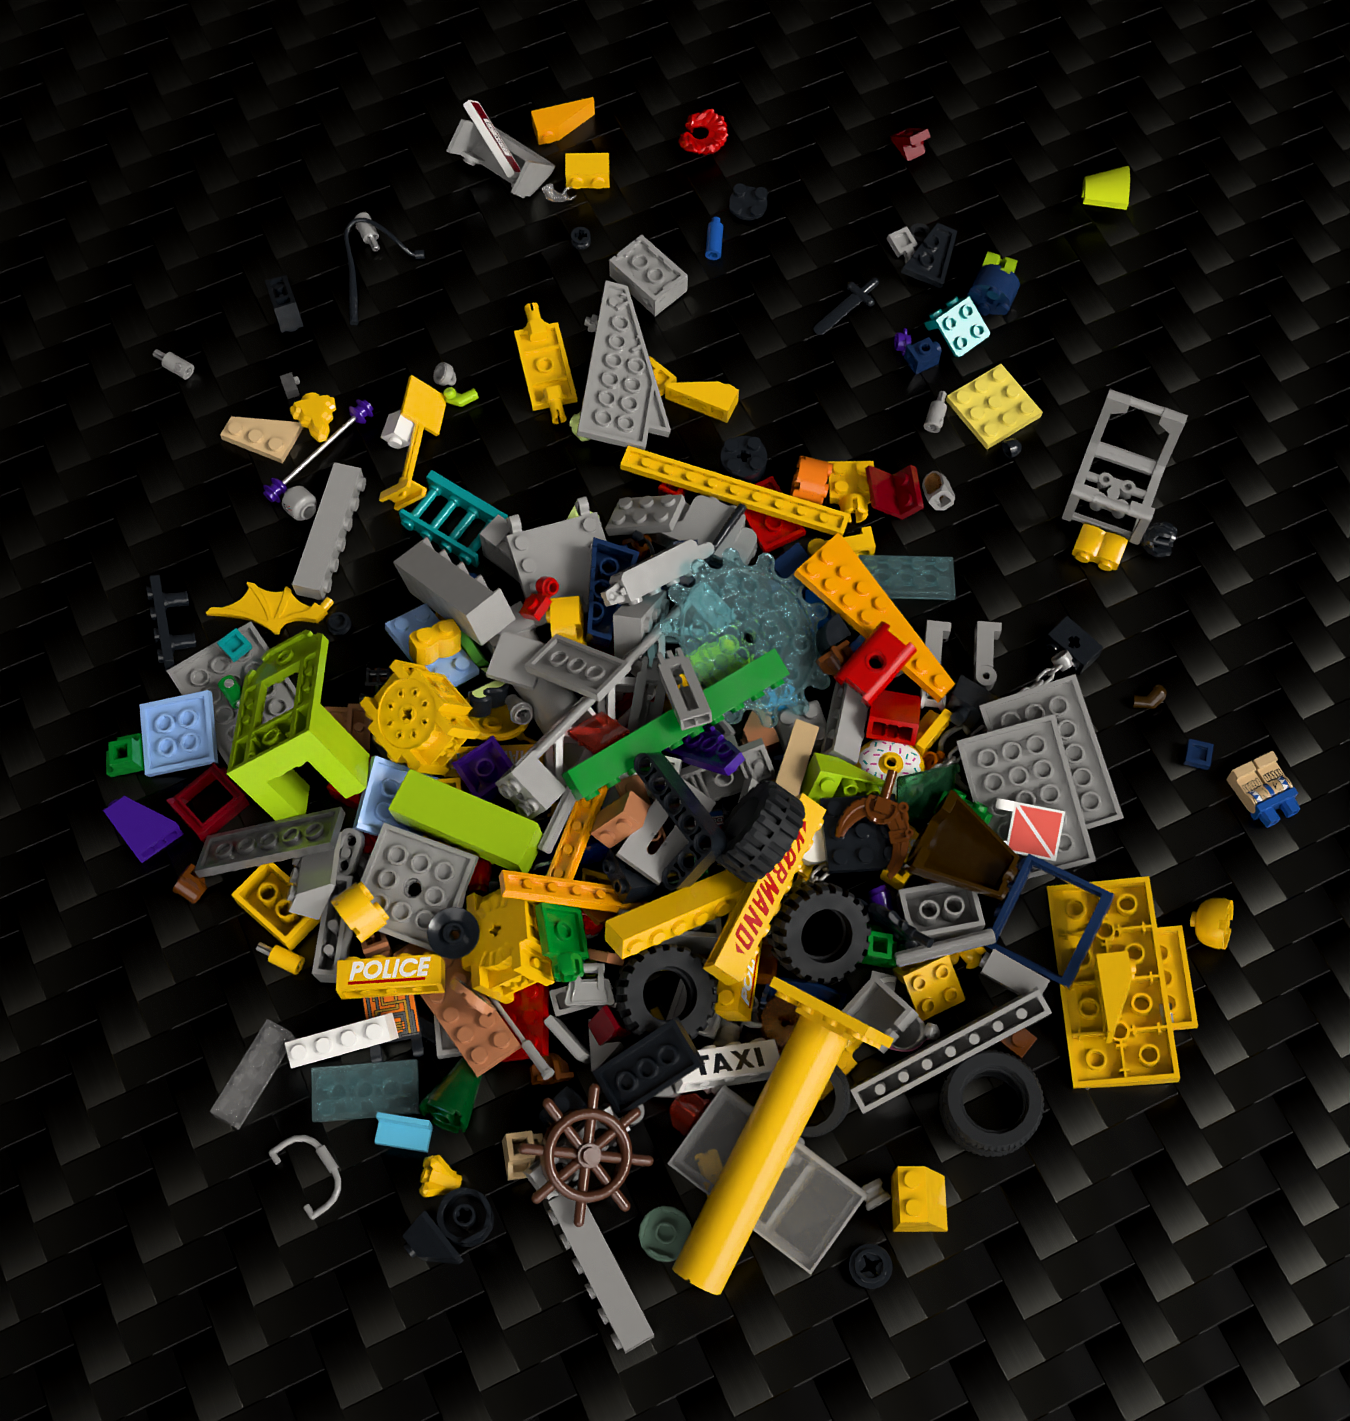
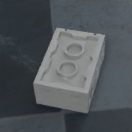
M640 235L636 241L634 240L617 253V257L614 256L609 260L610 276L618 284L628 286L630 294L654 316L658 315L687 291L688 275L643 235Z

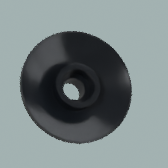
M450 907L438 912L431 919L427 929V939L430 947L436 954L446 959H459L468 955L476 947L480 935L479 925L475 917L467 910L458 907ZM453 931L459 932L457 939L450 938V934Z

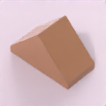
M375 932L361 943L366 959L388 950L393 955L387 934L382 932Z

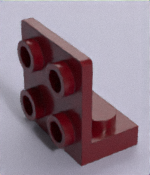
M870 465L865 468L870 503L874 509L903 520L924 508L917 468L915 466L909 465L893 475Z

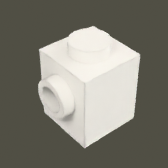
M401 410L388 415L381 434V438L396 449L409 446L414 427L412 421L400 415Z

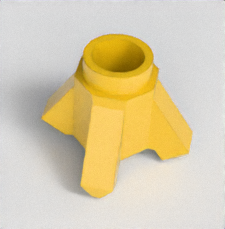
M432 1155L424 1159L423 1167L425 1168L420 1177V1182L423 1184L419 1189L420 1194L424 1198L445 1196L450 1191L460 1188L462 1176L453 1171L440 1155Z

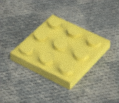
M999 364L946 397V402L986 449L991 448L1039 419L1043 413L1002 364Z

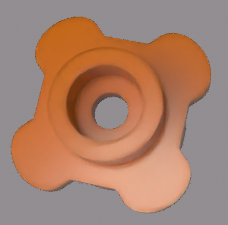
M929 751L922 756L926 773L934 765L943 762L945 758L943 751H938L937 753ZM936 768L932 773L939 774L941 771H938Z

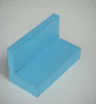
M377 1112L376 1118L379 1123L375 1144L428 1153L433 1129L430 1120Z

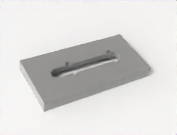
M685 781L708 813H710L716 802ZM657 799L648 809L643 827L628 837L616 856L653 883L659 885L662 881V872L688 844V840L675 825L655 854L650 855L647 852V846L669 817Z

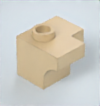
M532 1131L505 1134L502 1145L507 1181L527 1178L523 1171L539 1159L540 1156L521 1154L518 1147L522 1143L541 1145L543 1140L542 1133L533 1134Z

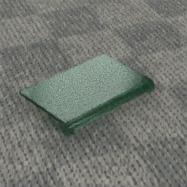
M955 763L897 777L896 802H906L908 804V823L931 818L934 815L933 812L943 792L955 789V774L960 772L959 764Z

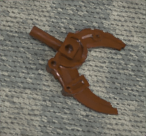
M888 770L880 796L870 794L867 798L857 799L850 804V807L848 806L844 810L843 816L841 815L838 821L839 826L836 827L835 833L836 838L844 837L848 829L864 817H867L869 821L877 825L887 824L890 832H888L890 845L893 844L891 860L887 866L889 872L886 874L889 880L901 869L907 856L909 840L914 834L913 829L909 827L908 804L906 802L897 803L890 800L898 774L894 770Z

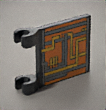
M415 995L362 998L365 1020L393 1013L399 1038L385 1043L411 1039L413 1055L418 1057L425 1053ZM381 1044L370 1046L372 1064H379L383 1061Z

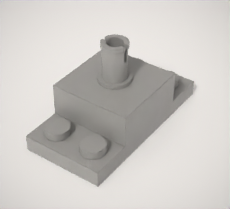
M734 734L724 738L730 741L745 758L734 773L725 776L690 765L682 768L679 774L682 779L714 802L740 793L745 779L753 778L760 783L771 781L777 777L762 738L738 746Z

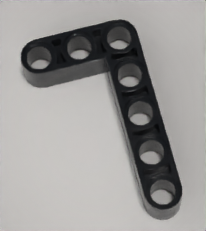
M640 753L634 759L633 765L636 773L688 840V844L662 872V882L670 890L690 887L726 849L727 837L662 753Z

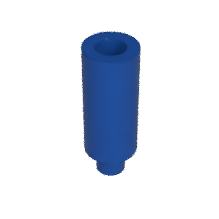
M713 217L712 222L707 227L705 256L710 260H717L721 257L723 224L720 223L719 217Z

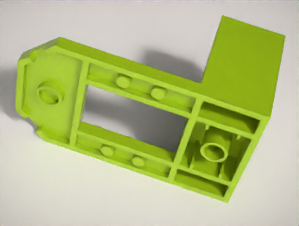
M304 630L267 650L260 658L263 663L257 670L251 669L246 674L228 763L227 775L275 821L306 814L310 785L293 770L295 767L302 766L306 761L345 799L354 794L361 793L367 787L370 754L320 704L329 640L323 634L317 633L315 635L309 630ZM294 673H299L293 708L261 725L267 688L275 683L283 682L286 677Z

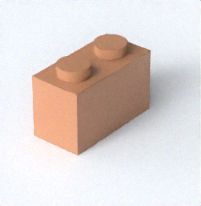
M630 790L598 812L590 834L610 849L643 827L650 805Z

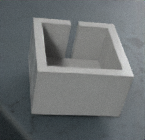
M498 514L479 534L483 556L519 582L505 539L507 535H511L507 524L509 518L504 519Z
M875 974L842 1010V1012L894 1038L892 1044L900 1037L896 1032L899 1029L904 1032L919 1015ZM881 1045L878 1050L884 1054L889 1048Z

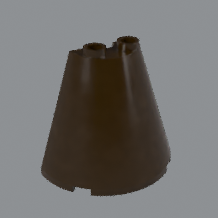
M951 789L935 809L936 813L930 818L929 822H926L907 856L904 870L913 875L1002 901L1009 891L1007 880L1012 881L1018 872L1016 864L1020 857Z

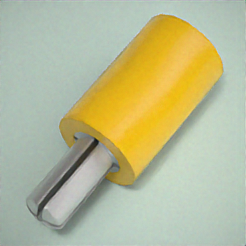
M260 942L256 947L257 951L269 956L268 962L294 975H297L304 965V957L279 945L271 948Z

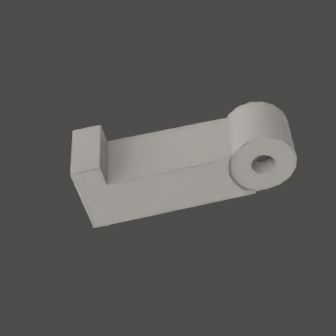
M927 620L924 630V644L941 664L943 639H948L950 635L951 622Z
M977 621L974 629L973 682L989 691L993 688L997 678L996 671L993 669L994 639H999L1002 623Z

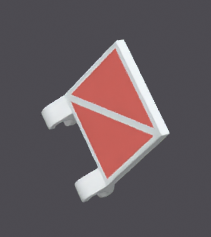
M997 799L995 805L997 809L1013 811L1008 838L1004 842L1016 854L1026 856L1031 854L1037 858L1056 861L1065 811Z

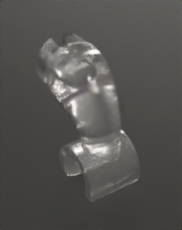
M552 184L542 187L544 196L552 202L572 200L577 196L569 197L567 195V190L573 186L566 187L563 193L554 190Z

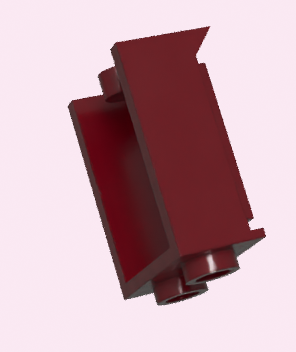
M214 762L211 767L177 795L166 800L172 810L178 813L185 824L196 833L203 843L208 835L215 834L250 805L245 797L248 794L238 784L234 785L224 766L219 769ZM217 779L234 798L202 823L185 804Z

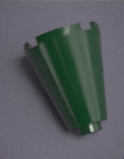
M461 1058L421 1101L419 1111L424 1117L428 1113L433 1117L431 1123L443 1130L458 1133L462 1129V1133H464L469 1125L482 1075L477 1078L465 1059Z

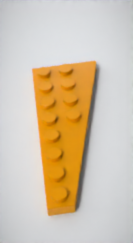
M837 533L796 569L793 575L837 614L839 613L841 618L865 639L883 621L890 625L888 631L905 645L911 642L917 649V652L901 670L939 703L955 686L954 681L842 535Z

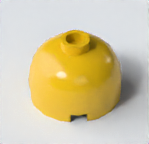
M1210 898L1200 904L1197 912H1192L1190 926L1195 927V935L1204 945L1215 949L1227 948L1231 934V928H1229L1230 920H1233V901L1226 898Z

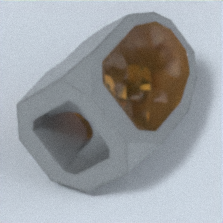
M932 471L927 474L923 479L922 487L928 503L936 511L946 510L954 504L955 494L949 481L938 471Z

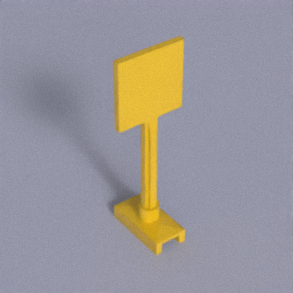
M413 375L409 376L400 415L414 423L402 477L399 478L398 484L382 491L379 497L381 502L388 499L395 502L394 509L397 511L424 498L427 489L414 482L412 476L423 430L425 429L431 434L438 436L446 407L445 396Z

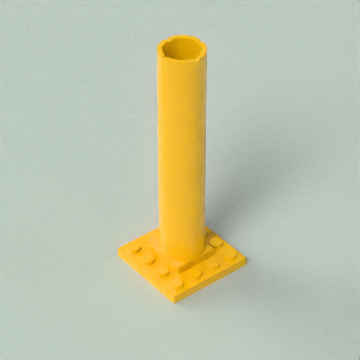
M775 976L769 986L777 990L775 993L777 997L797 1006L795 1012L801 1016L672 1267L673 1271L683 1279H690L691 1284L715 1295L722 1293L848 1041L856 1042L859 1039L880 1049L881 1045L890 1048L894 1038Z

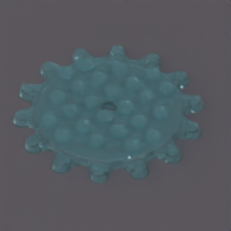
M727 548L722 554L723 566L720 569H713L704 560L695 559L690 566L691 573L695 579V585L691 588L680 584L670 586L668 597L679 607L680 615L677 618L664 619L660 624V631L663 635L676 639L684 656L689 657L702 690L712 686L775 648L790 673L783 678L785 683L773 690L770 686L763 690L765 695L753 702L750 698L743 702L745 707L734 714L730 710L724 713L725 721L729 724H737L741 721L746 710H752L757 714L763 727L773 728L778 722L777 710L782 705L787 706L796 715L803 716L807 714L809 703L804 696L805 688L812 686L816 689L824 690L830 685L829 676L823 674L815 663V660L828 652L826 650L819 654L816 647L817 625L819 621L828 616L827 606L821 602L807 603L802 597V589L805 585L793 574L788 578L779 577L774 570V557L769 553L760 554L757 563L753 566H748L742 562L740 554L736 549ZM744 633L752 635L754 639L753 644L743 640Z

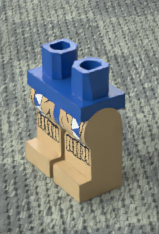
M1273 751L1254 759L1253 762L1250 761L1233 769L1226 779L1247 810L1251 812L1250 815L1253 820L1259 818L1267 828L1275 825L1280 820L1275 810L1281 808L1286 818L1297 814L1300 810L1295 799L1298 792L1276 762L1278 758Z

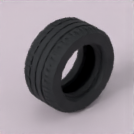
M997 1050L980 1051L956 1064L946 1077L939 1095L941 1121L952 1140H955V1143L961 1145L960 1147L965 1148L966 1151H971L975 1155L978 1154L985 1157L1007 1155L1023 1146L1040 1125L1043 1117L1042 1114L1044 1113L1043 1090H1041V1085L1038 1083L1039 1080L1035 1077V1073L1031 1071L1030 1067L1026 1066V1063L1021 1062V1059H1017L1016 1056H1011L1003 1051L997 1052ZM981 1077L997 1078L1006 1083L1015 1093L1018 1101V1117L1011 1127L1000 1131L986 1130L976 1125L967 1115L963 1104V1093L966 1085L972 1080Z

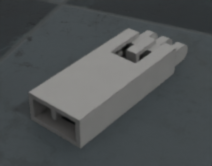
M681 647L675 648L677 656H674L671 650H667V659H664L661 652L656 653L659 663V676L681 730L712 722L711 709L689 657L684 656ZM680 674L685 675L689 686L683 687Z

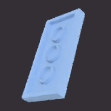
M424 604L385 623V630L411 663H414L409 655V635L418 629L432 627L440 620L428 605ZM462 647L455 655L438 658L432 664L425 666L430 672L444 674L454 687L479 675V668Z

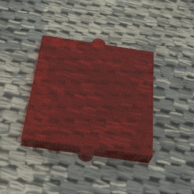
M602 711L567 731L568 735L577 741L579 746H584L593 754L600 752L629 734V730L619 724L617 719H612Z

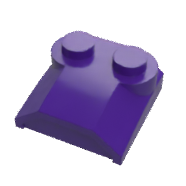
M492 735L490 739L456 762H452V765L473 796L490 802L501 795L495 782L513 763Z

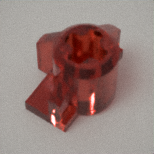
M696 1093L678 1096L669 1109L673 1127L681 1132L682 1135L687 1136L711 1101L709 1099H702Z

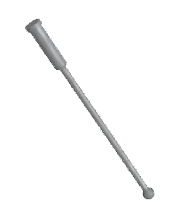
M489 997L522 1042L521 1047L540 1071L542 1078L547 1080L552 1077L555 1071L549 1067L532 1042L525 1039L498 1000Z

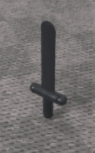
M872 278L861 288L854 282H848L847 289L852 294L819 321L813 328L814 332L818 335L826 333L861 301L869 307L873 306L875 301L868 293L879 284V280Z

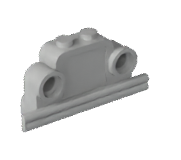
M700 495L694 498L691 505L685 502L672 532L649 533L647 535H649L652 542L666 548L672 546L674 541L698 539V544L708 541L713 543L737 506L721 503L715 497ZM743 514L710 560L752 576L751 583L755 584L761 571L748 566V564L757 553V535L752 529L745 527L746 517Z

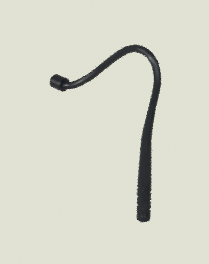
M355 218L351 220L344 232L349 264L350 325H358L356 271L348 237L350 228L355 223L366 222L375 226L390 237L408 255L416 259H425L424 250L410 251L386 228L368 218Z
M739 503L731 517L728 518L712 543L715 552L741 518V515L746 511L745 505ZM635 530L631 538L639 543L641 541L646 543L650 556L654 555L655 552L651 542L644 538V534ZM713 554L704 559L705 565L699 568V572L690 586L683 590H674L665 584L662 586L663 589L673 595H684L690 592L697 585Z

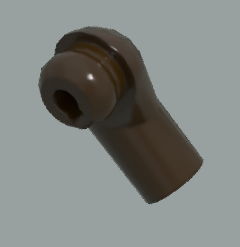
M1155 685L1147 696L1133 695L1132 707L1154 709L1165 700L1166 690L1162 685Z

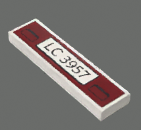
M468 100L463 104V107L507 177L517 179L521 172L520 167L479 102Z

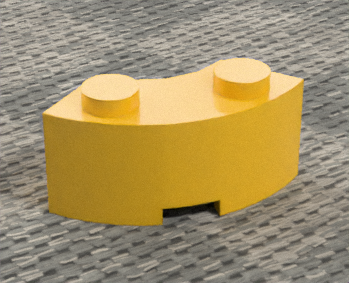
M580 597L550 598L552 603L546 611V620L551 625V636L553 637L555 634L587 646L584 630V611Z

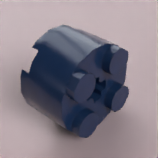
M988 264L982 266L968 293L978 312L984 316L988 314L1006 315L1020 287L1017 276L1012 271L1008 274L1000 270V265Z

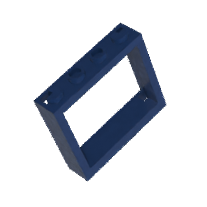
M1028 854L1026 859L1022 857L1017 866L1019 874L1015 882L1010 881L1007 886L1009 891L1006 894L1008 897L1004 905L999 903L993 917L997 919L993 927H987V929L994 931L996 942L984 947L992 951L995 949L1032 971L1070 989L1115 896L1105 889ZM1033 867L1100 898L1063 976L996 944Z

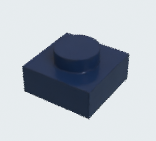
M1189 739L1186 745L1184 765L1208 770L1211 765L1214 744Z

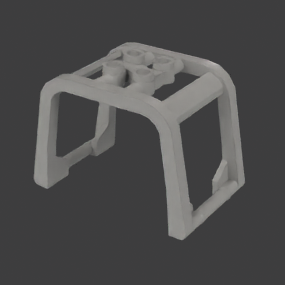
M1110 389L1070 493L1062 519L1067 521L1072 519L1098 527L1104 531L1127 538L1129 542L1138 545L1152 520L1155 508L1151 507L1188 415ZM1129 406L1161 416L1159 425L1169 435L1158 461L1101 442L1100 440L1110 414L1127 413ZM1097 457L1151 476L1147 490L1137 488L1130 480L1122 481L1116 479L1109 473L1099 475L1090 472L1089 469L1093 458ZM1085 480L1096 483L1097 488L1085 485ZM1132 496H1135L1137 498L1143 499V502L1141 504L1135 501H1131V504L1129 505L1125 500L1130 499ZM1079 500L1090 502L1089 506L1094 511L1101 509L1111 511L1112 515L1118 519L1123 518L1125 515L1136 518L1132 532L1076 513L1075 509Z

